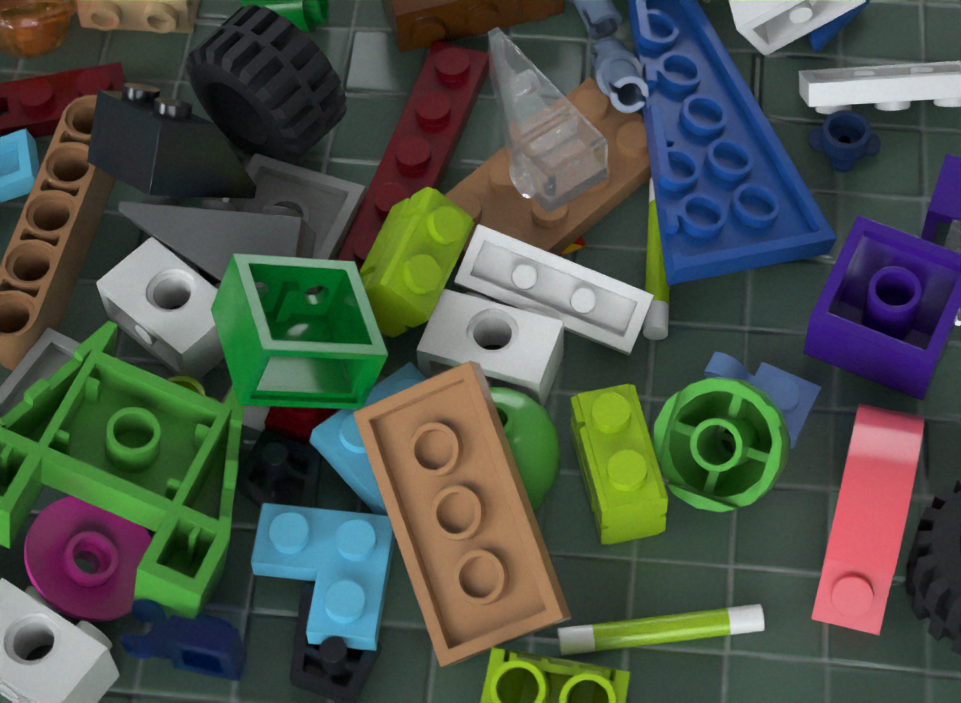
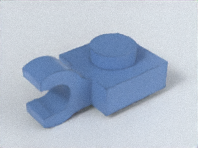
M716 351L704 371V375L707 376L706 379L726 377L745 380L768 393L784 413L791 437L790 449H794L818 400L821 386L765 362L761 363L756 375L753 376L738 360Z

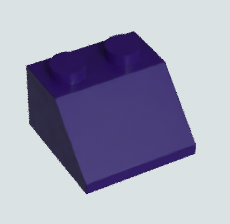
M858 215L809 318L803 354L923 401L961 312V254Z

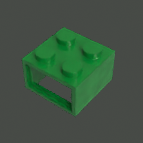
M232 254L211 307V312L239 405L362 409L382 370L388 353L355 261ZM255 282L265 283L262 288L256 289ZM312 287H325L321 292L317 294H305V292Z

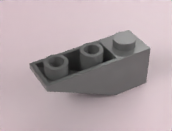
M148 195L142 197V203L119 202L118 210L138 228L187 259L219 283L222 282L233 253L313 259L316 233L302 217H299V212L290 208L264 206L262 207L261 214L239 212V207L234 204L216 200L203 201L201 208L179 206L180 203L172 198ZM255 282L256 289L262 288L265 283Z

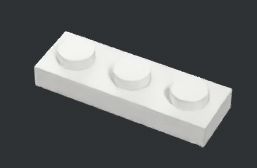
M961 61L799 71V94L808 107H816V112L822 114H832L840 110L851 111V104L874 103V107L879 110H904L910 108L911 101L933 99V104L937 106L959 107L961 106Z
M477 224L454 280L455 286L481 294L497 303L521 310L531 308L543 311L554 319L564 321V330L628 356L632 351L654 296L646 291L480 224Z

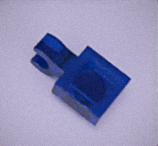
M146 599L133 602L132 611L135 619L142 622H150L154 625L144 635L137 636L131 633H122L120 641L126 653L136 658L160 657L170 659L173 667L176 669L239 682L247 657L237 628H233L230 623L221 618L205 614L196 615L194 619L172 615L169 621L164 609L158 603Z

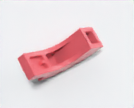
M861 403L858 404L811 619L876 635L880 634L907 519L920 453L924 417Z

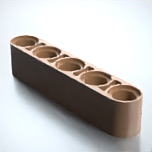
M86 95L77 98L68 104L64 110L0 265V364L12 371L48 327L58 331L116 181V177L87 162L97 95Z

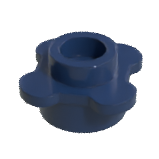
M840 110L830 114L824 120L822 128L811 130L808 144L810 148L821 151L830 160V166L833 170L844 173L852 171L855 162L861 158L876 155L880 150L881 140L876 134L871 133V126L863 115L855 111Z

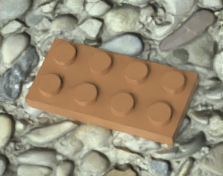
M590 77L444 195L471 216L475 223L458 259L463 261L477 224L558 256L652 177L644 118L637 112L625 113L617 110L611 103L610 97L601 91L596 81Z
M468 361L353 412L440 667L458 664L488 652L492 647L498 648L572 618L480 363Z

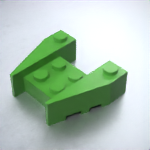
M108 320L74 349L73 358L47 380L43 377L40 378L24 392V399L0 419V545L11 548L46 485L156 532L137 568L133 602L195 629L224 571L231 532L244 405H239L233 386L224 404L115 358L118 324Z

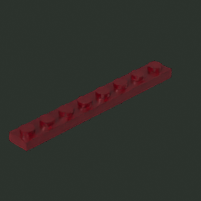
M434 41L337 260L355 261L358 272H360L392 206L406 198L411 199L413 194L427 186L436 190L439 189L490 70V53ZM271 406L264 421L265 429L315 448L309 442L312 430L341 409Z

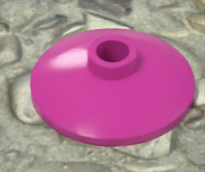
M67 496L48 505L36 517L26 536L24 560L32 584L42 598L52 607L65 615L79 620L91 622L109 621L130 613L138 606V604L133 602L137 568L152 539L145 527L76 497ZM81 559L88 562L93 569V574L82 571L74 560Z

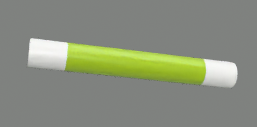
M651 177L645 291L654 296L643 321V335L650 340H662L668 336L670 285L667 286L653 180Z
M761 604L557 628L560 655L563 656L764 631L765 625Z

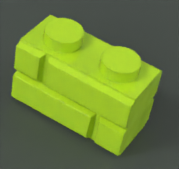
M428 186L413 194L411 199L406 198L392 206L359 272L378 328L385 336L387 335L392 338L408 331L409 327L414 328L429 321L475 224L471 216L438 190Z
M623 384L579 393L571 397L570 434L592 512H594V521L600 543L612 545L655 536L664 532L666 529L667 517L665 513H667L668 496L635 385Z

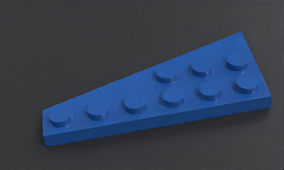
M628 0L635 57L642 66L643 80L649 90L648 97L641 95L642 99L646 102L642 109L667 286L829 254L837 240L836 235L698 1Z

